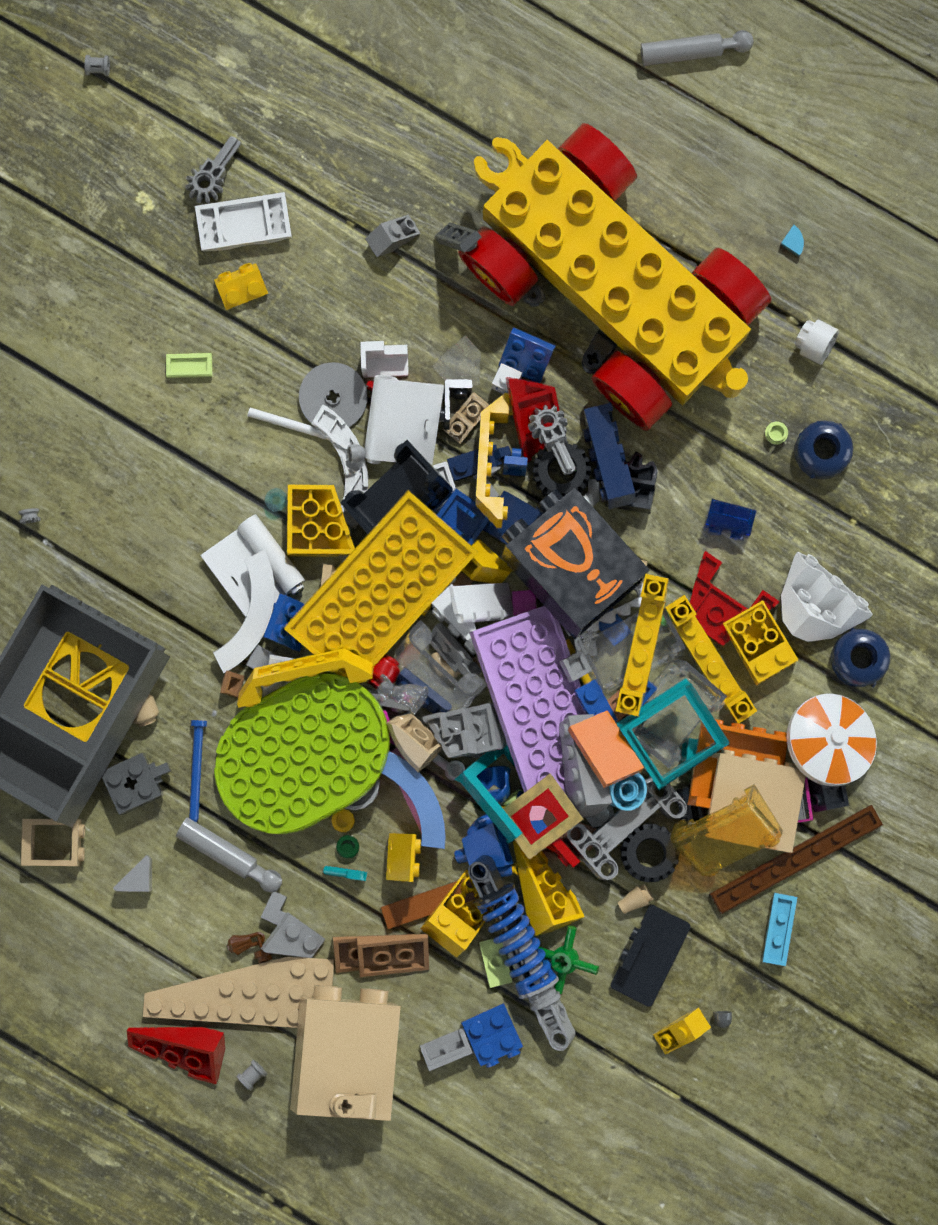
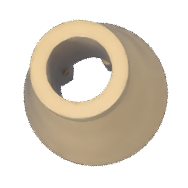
M642 884L633 888L617 903L622 912L626 914L635 909L650 905L649 902L654 900L647 886Z

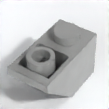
M409 215L381 223L365 240L376 257H380L395 251L421 233L416 227L415 222Z

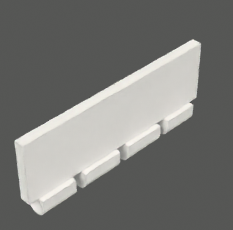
M508 583L449 587L454 615H456L458 623L505 620L514 617Z

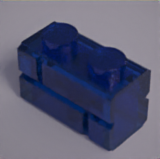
M711 499L704 528H708V533L714 535H721L723 532L731 534V539L744 541V538L748 539L751 535L757 510Z

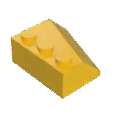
M288 485L287 556L336 557L350 555L355 547L334 485Z

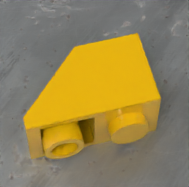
M480 539L477 540L472 547L478 553L462 571L474 581L490 584L503 583L513 570Z
M697 1008L657 1031L653 1036L666 1055L696 1040L711 1027L701 1010Z

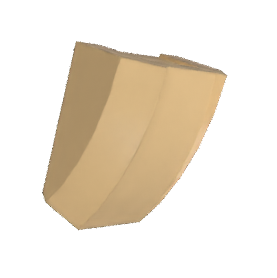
M413 714L396 716L386 723L399 752L417 772L429 765L441 752L442 745L435 739L434 732Z

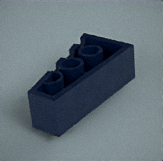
M611 403L584 409L585 429H582L585 443L589 442L591 447L588 449L590 462H595L596 469H593L596 482H601L602 488L599 489L602 502H607L608 509L635 503V491L628 465L624 464L626 460L623 446L618 444L620 442L616 421L613 422Z

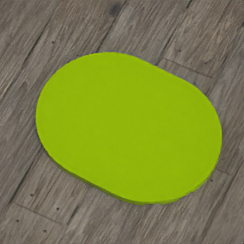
M319 673L313 677L303 676L262 697L261 703L253 707H245L230 721V725L218 743L214 774L217 789L223 803L235 818L250 828L269 834H290L302 831L352 805L366 795L375 785L387 761L390 736L383 709L366 688L357 682L350 683L347 677L337 674Z

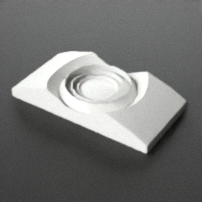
M285 192L195 206L202 251L230 250L246 245L269 244L292 238Z

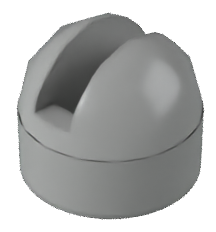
M358 444L348 445L347 453L350 463H357L363 460L365 457L364 447Z

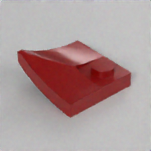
M560 838L546 847L555 852L559 860L566 867L570 865L574 868L580 862Z

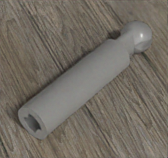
M740 30L733 37L724 39L719 33L642 43L640 45L643 66L722 56L724 49L731 48L745 53L752 48L754 41L753 36L749 32Z
M188 817L180 826L175 837L244 879L251 877L258 881L264 891L270 893L280 888L282 884L281 875L275 870H266L257 865V859Z

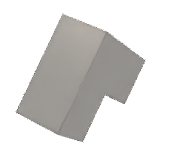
M273 891L261 918L278 925L286 915V912L281 909L287 897Z

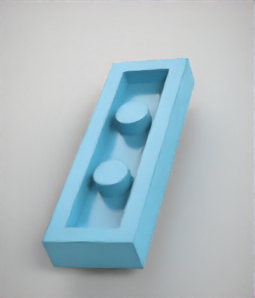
M773 893L762 962L786 966L797 897Z

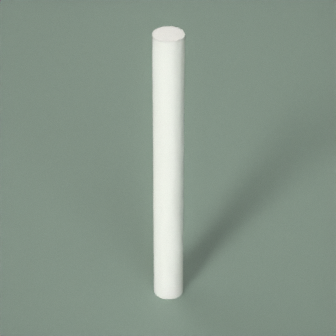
M250 408L248 411V417L329 440L326 435L314 426Z

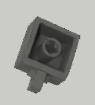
M140 753L106 769L102 779L118 814L124 815L164 796L158 783L163 782L161 776L171 772V769L167 762L157 767L154 762L149 764L145 753ZM129 779L137 780L134 790L127 787L130 783Z

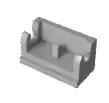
M463 1028L420 1045L429 1071L473 1053Z

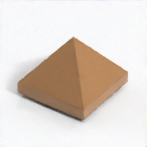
M226 670L220 693L238 698L244 676Z

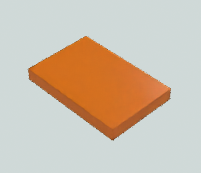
M608 710L568 728V732L604 788L642 772L644 766Z

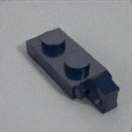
M496 444L493 445L492 456H488L487 463H492V467L502 465L501 459H504L505 455L511 456L512 454L510 447L505 446L497 449ZM479 449L447 459L454 482L477 474Z

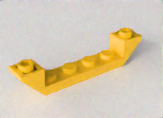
M504 393L481 412L475 505L497 528H502V520H507L508 506H503L504 498L490 497L491 484H486V476L491 477L492 463H487L488 456H492L493 442H489V435L494 434V423H508V415H513L509 393Z
M645 574L640 596L642 600L623 687L620 688L615 710L617 712L639 716L647 690L666 603L668 578Z
M682 595L665 606V610L676 632L718 699L737 723H741L756 713L757 710L746 692L741 690L695 617L697 614L686 596Z
M342 648L256 667L240 690L237 705L238 708L244 706L253 707L261 703L263 692L261 686L267 687L281 681L290 682L303 676L313 677L326 671L335 672L344 667L350 683H363L372 679L373 663Z

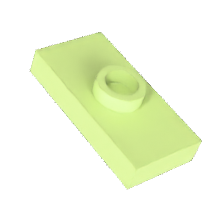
M493 939L479 942L490 988L512 983V978L509 975L510 969L504 965L507 957L506 955L502 956L499 954V949L504 947L503 944H495Z

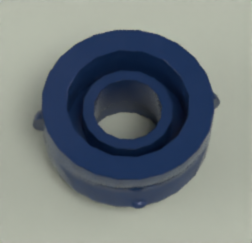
M827 420L816 421L809 424L799 433L794 447L795 460L800 469L809 478L831 479L843 472L851 462L854 449L853 441L841 423L838 424ZM818 440L831 442L834 447L833 457L825 460L820 459L814 452L815 442Z
M851 628L848 633L842 635L836 641L832 648V669L835 675L849 686L866 687L871 685L874 688L889 669V647L885 640L874 631ZM862 647L869 651L871 662L867 668H857L851 662V652L855 648Z

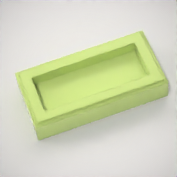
M212 353L166 354V377H213Z

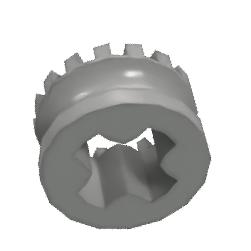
M38 508L25 509L18 512L22 516V519H20L22 524H26L27 521L28 523L30 521L31 523L41 521L40 517L37 516L39 513Z

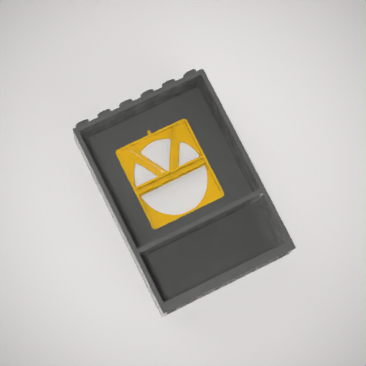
M42 584L0 655V789L54 821L73 828L170 659V656L164 653L166 648L83 603L72 595L65 593L51 584L50 588ZM89 652L100 657L106 663L107 668L79 685L80 653ZM67 655H71L70 680L52 670L53 666ZM46 677L103 709V711L93 721L83 726L64 727L57 724L49 717L43 704V686ZM111 677L112 689L108 701L88 691Z

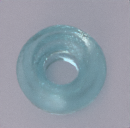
M271 489L265 496V504L272 511H281L287 505V495L281 489ZM275 496L281 498L279 504H274L272 502V499Z

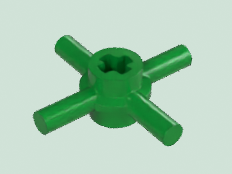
M568 926L564 946L557 948L555 951L539 947L545 951V958L551 960L552 967L558 972L559 981L555 984L554 988L560 994L563 993L567 974L572 973L576 969L597 975L599 971V966L579 960V955L573 948L577 931L575 926Z

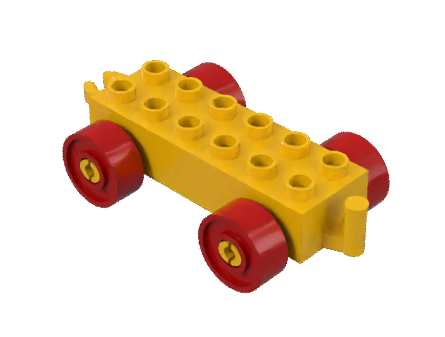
M582 123L558 149L546 140L529 159L521 154L520 149L515 143L505 138H494L492 149L497 153L505 155L509 165L505 171L495 173L489 169L483 157L477 156L474 159L476 176L486 187L495 192L483 205V220L496 232L486 226H482L477 231L482 237L477 241L478 245L469 252L458 251L459 257L472 274L500 300L510 306H514L538 282L537 275L527 261L631 357L629 358L625 354L616 351L595 372L591 379L600 393L614 408L644 431H648L672 406L669 396L662 387L682 406L702 385L722 392L727 398L737 397L746 386L748 375L742 368L733 369L728 358L746 340L751 330L749 325L772 301L769 292L757 276L739 259L721 248H715L690 273L615 203L637 179V173L623 152L609 138L591 125Z

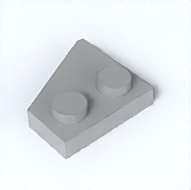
M287 912L261 949L266 953L312 958L325 938Z

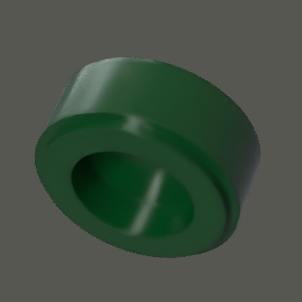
M345 835L338 840L336 849L341 857L353 858L358 854L360 844L355 837Z

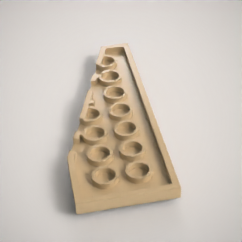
M287 956L147 992L144 995L143 1017L298 1028L300 996L313 997L314 985L333 986L335 959Z

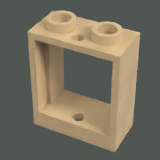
M22 819L21 866H81V861L84 862L85 849L81 847V838H85V824H82V820L77 819L72 828L71 860H34L35 825L64 824L53 819Z

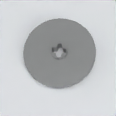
M335 362L324 363L313 368L303 379L299 390V403L303 414L311 423L324 404L341 417L345 424L350 427L360 419L366 408L367 390L361 376L351 367ZM334 390L335 394L339 393L340 395L336 399V403H332L331 400L326 398V396L330 395L329 391Z

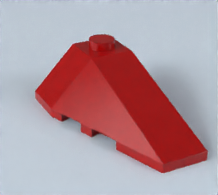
M128 1027V1047L152 1059L159 1057L169 1063L168 1066L173 1069L178 1066L188 1071L187 1076L194 1079L217 1084L226 1049L224 1032L204 1027Z

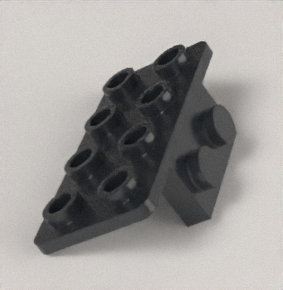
M650 905L639 927L633 928L629 936L631 943L628 949L624 948L618 960L621 963L611 981V988L647 1007L652 1006L691 928L690 924L655 905Z

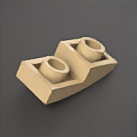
M473 392L459 411L450 419L449 430L444 431L461 444L480 422L481 412L489 404Z

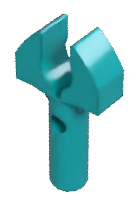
M327 865L323 869L325 875L366 881L367 872Z

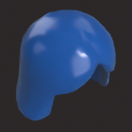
M488 767L476 776L487 790L493 785L500 788L489 791L499 804L504 803L508 799L511 792L509 767Z

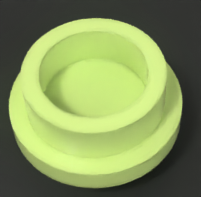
M772 422L765 430V437L771 444H782L788 437V429L781 422Z

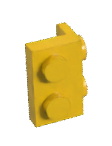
M256 263L244 264L239 267V270L232 273L230 271L223 272L218 275V278L214 279L226 310L268 294Z

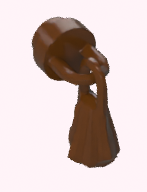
M262 932L248 935H232L228 939L227 949L236 955L259 945L260 951L254 953V957L258 959L259 963L271 960V955L273 954L266 953L261 949L265 941V935ZM258 936V941L252 943L251 938Z

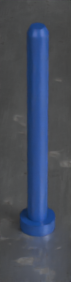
M191 720V726H194L189 818L197 822L199 819L203 726L207 727V721Z

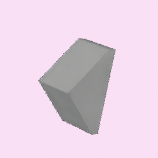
M146 855L113 889L115 891L127 892L152 891V858Z

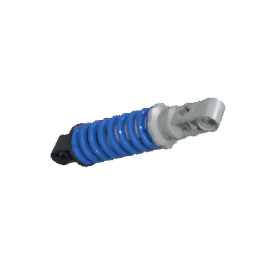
M482 855L468 869L469 876L480 896L473 903L480 910L481 914L487 912L486 908L489 907L491 912L483 916V921L488 922L493 919L496 921V923L488 927V931L494 933L500 930L501 932L493 941L495 944H503L504 947L499 949V954L502 956L507 954L509 957L504 961V965L507 967L513 965L514 969L509 972V975L512 978L518 977L520 980L515 983L519 998L529 999L531 1003L529 1005L530 1009L535 1011L538 1022L543 1028L550 1046L557 1051L565 1050L575 1038V1029L567 1016L564 1005L560 1001V993L554 988V984L559 981L558 976L553 972L550 962L543 960L546 953L543 949L539 948L540 940L533 937L535 934L534 928L527 926L530 919L528 916L522 915L524 912L523 905L516 904L519 896L515 890L514 883L505 884L495 861L488 855ZM478 865H482L485 868L486 873L482 872L479 869ZM558 1033L563 1034L566 1040L561 1039Z

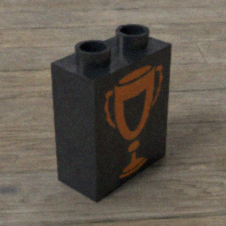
M573 488L564 497L556 489L537 505L536 509L542 515L531 525H528L521 518L505 531L502 538L507 542L501 558L576 640L639 586L650 569L576 488Z

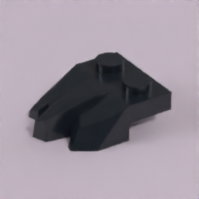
M635 451L631 460L624 462V464L628 465L632 479L635 503L617 507V509L651 514L658 470L654 461L642 465V454Z

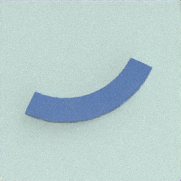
M389 751L382 774L395 781L412 800L421 824V846L445 849L444 819L432 788L426 779L406 760Z

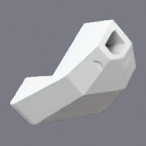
M800 552L795 554L781 594L782 620L793 636L807 642L832 639L873 615L868 608V602L853 593L844 585L840 578L832 575L822 567L815 557L810 554L806 556Z

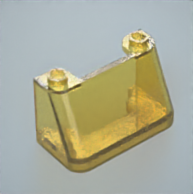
M755 784L744 789L745 796L739 799L738 797L733 798L731 804L697 821L691 819L687 824L683 819L674 824L670 840L701 876L712 877L720 869L767 846L771 848L780 842L779 838L782 836L783 829Z

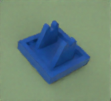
M513 327L498 366L501 363L522 372V377L536 383H541L555 345Z
M457 488L453 490L450 497L436 514L470 545L474 543L489 522V519L476 507L475 501Z
M279 594L277 602L273 605L274 610L263 637L300 652L302 644L290 635L284 627L303 607L304 603L289 596Z

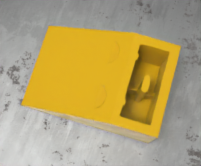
M764 601L757 603L723 623L737 653L756 686L798 661L797 656Z
M389 833L386 880L414 882V878L419 877L420 863L415 862L416 854H421V839H417L416 834Z
M468 870L464 871L420 928L456 958L466 950L484 925L483 916L491 912L488 907L486 908L487 912L481 914L480 910L473 903L475 900L465 903L464 898L466 894L473 892L476 899L480 897L469 876ZM465 879L460 886L462 892L455 894L446 902L460 881ZM466 882H470L472 888H469Z

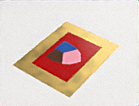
M551 773L503 809L521 830L522 834L515 841L528 859L534 857L583 820V817Z

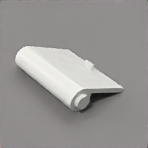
M375 375L364 448V458H367V462L372 464H380L381 461L397 462L394 459L395 449L398 445L408 440L432 465L444 385L400 381L388 375Z
M256 514L241 523L236 531L200 555L245 617L251 600V582L244 559L265 549L273 571L275 584L274 603L277 602L279 594L287 596L289 593L293 595L304 588L303 583L305 582V579Z

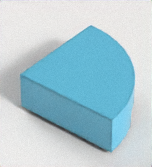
M793 225L780 245L798 257L803 251L804 239L801 231Z

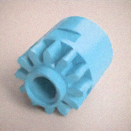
M637 773L610 785L609 790L612 800L610 806L625 811L638 808L645 800L647 794L646 781L642 775Z

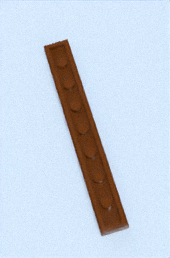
M869 805L794 846L792 853L784 852L709 894L720 914H723L883 824L873 806Z

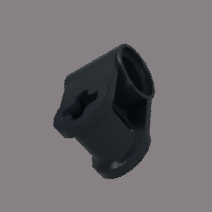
M601 329L596 332L583 355L582 368L588 374H595L617 346ZM596 359V363L588 364L589 360Z

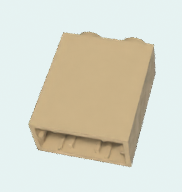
M314 985L313 997L300 996L290 1110L296 1115L344 1118L331 1111L329 1103L332 1096L339 1093L377 1094L376 1118L370 1120L391 1121L401 1006L388 1002L387 990L361 988L359 1000L341 999L342 987ZM346 1102L339 1104L338 1108L346 1107Z

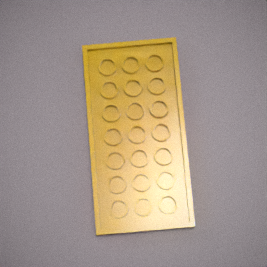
M408 490L294 615L284 629L314 655L344 648L373 663L374 667L474 558L478 551ZM345 667L335 671L337 675L348 678Z

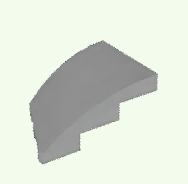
M494 703L423 716V721L430 726L435 734V739L442 745V749L448 758L502 749Z

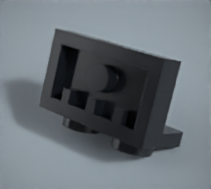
M807 777L811 796L810 801L814 812L850 806L845 785L825 786Z

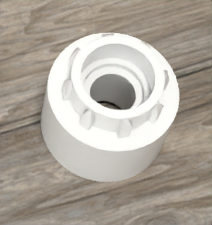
M819 319L815 323L810 320L806 321L796 338L795 346L801 349L800 355L821 365L832 350L839 330Z

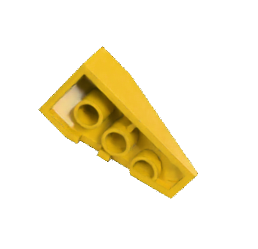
M514 841L513 845L526 914L530 919L531 926L535 930V935L539 936L553 932L584 918L585 916L576 896L571 889L567 891L560 881L562 879L558 872L554 873L549 867L548 858L543 851L528 859L517 842Z

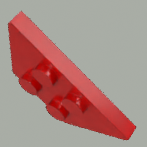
M506 377L521 455L528 458V463L536 452L545 448L544 443L541 444L539 442V438L534 439L532 437V431H529L528 427L531 423L529 417L530 415H536V408L542 411L544 405L548 409L555 405L557 412L560 411L556 389L551 385ZM547 422L543 426L550 427L553 423Z

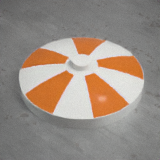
M821 694L805 701L795 710L787 728V746L796 767L812 781L825 786H842L857 780L870 768L876 754V734L869 716L857 703L841 695Z

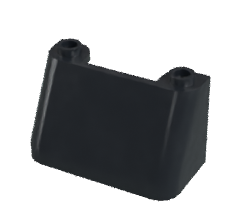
M408 440L396 447L394 459L397 462L365 493L361 490L350 491L345 496V499L340 502L367 534L371 532L408 490L433 512L453 492L452 486Z

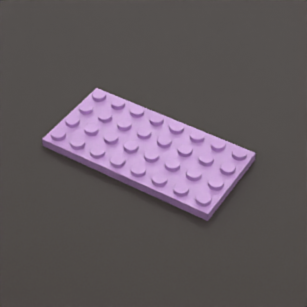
M545 606L471 631L469 634L524 793L551 773L566 794L559 723L567 716L587 714L574 693V690L581 687L579 678L569 682L559 661L570 656L560 623Z

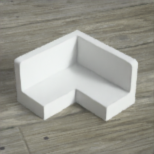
M384 341L361 342V370L363 378L375 377V375L408 376L407 345L384 346Z

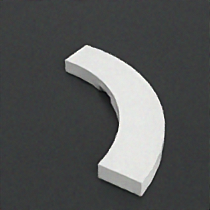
M323 404L311 425L326 435L341 459L345 476L343 499L353 490H361L365 493L368 490V472L365 458L360 462L350 463L347 453L348 445L360 444L343 419ZM341 504L346 524L356 529L358 523Z
M265 549L244 559L250 576L251 600L247 615L239 631L225 645L213 652L223 673L234 668L254 650L264 635L271 618L275 597V584L270 560Z

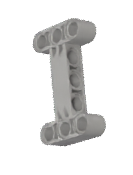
M649 775L645 780L647 794L645 800L638 808L630 811L619 809L592 834L584 825L578 823L574 827L579 829L581 833L579 840L575 841L571 838L570 832L573 829L571 828L563 834L565 841L598 879L611 880L615 878L618 874V865L608 853L623 841L629 833H632L635 828L641 825L657 809L669 819H677L685 815L687 805L670 784L663 787L664 794L662 797H658L654 791L656 785ZM672 802H678L682 807L681 812H678L676 815L672 814L669 808ZM589 845L593 846L596 850V854L592 859L587 857L585 852ZM604 863L609 864L611 867V872L608 876H604L601 872V866Z

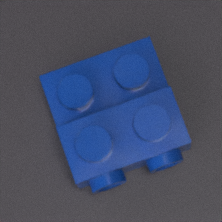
M504 1003L461 1022L480 1066L486 1065V1068L500 1063L498 1058L504 1055L511 1058L521 1053L519 1049L523 1047L522 1042Z

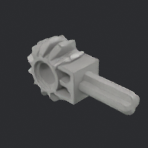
M229 137L214 160L207 158L205 163L199 166V172L195 169L191 170L193 176L186 177V181L189 184L185 185L186 190L191 191L189 193L191 199L197 197V203H201L203 198H205L207 204H210V197L218 200L216 193H223V188L220 185L224 184V178L227 175L225 167L241 145L237 138ZM202 181L210 182V186L207 188L199 187Z
M544 405L542 411L536 408V415H530L529 417L531 423L528 427L529 431H532V437L534 439L539 438V442L541 444L544 443L547 452L553 451L564 475L572 474L576 467L565 446L567 445V430L565 426L568 425V422L564 418V412L562 410L557 412L555 405L551 409ZM547 422L553 423L550 427L543 426Z

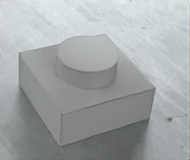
M577 651L559 661L569 682H573L591 672L582 651Z

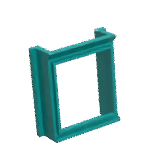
M684 678L643 705L639 716L629 714L616 723L651 776L658 790L730 743L687 678ZM685 695L715 742L661 776L632 729Z
M506 741V746L503 749L486 752L454 780L460 782L506 837V842L509 844L519 837L522 832L476 777L502 754L515 767Z

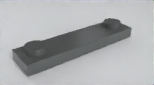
M449 222L434 238L439 244L465 253L466 251L473 250L478 245L477 241L482 237L475 230Z

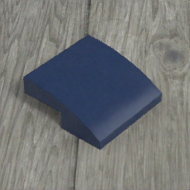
M504 490L500 497L504 498L503 506H508L507 520H502V528H497L489 520L482 531L507 545L502 535L509 527L521 518L528 525H531L542 514L531 505Z

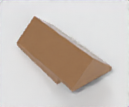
M427 934L332 937L336 973L359 971L360 977L429 970Z

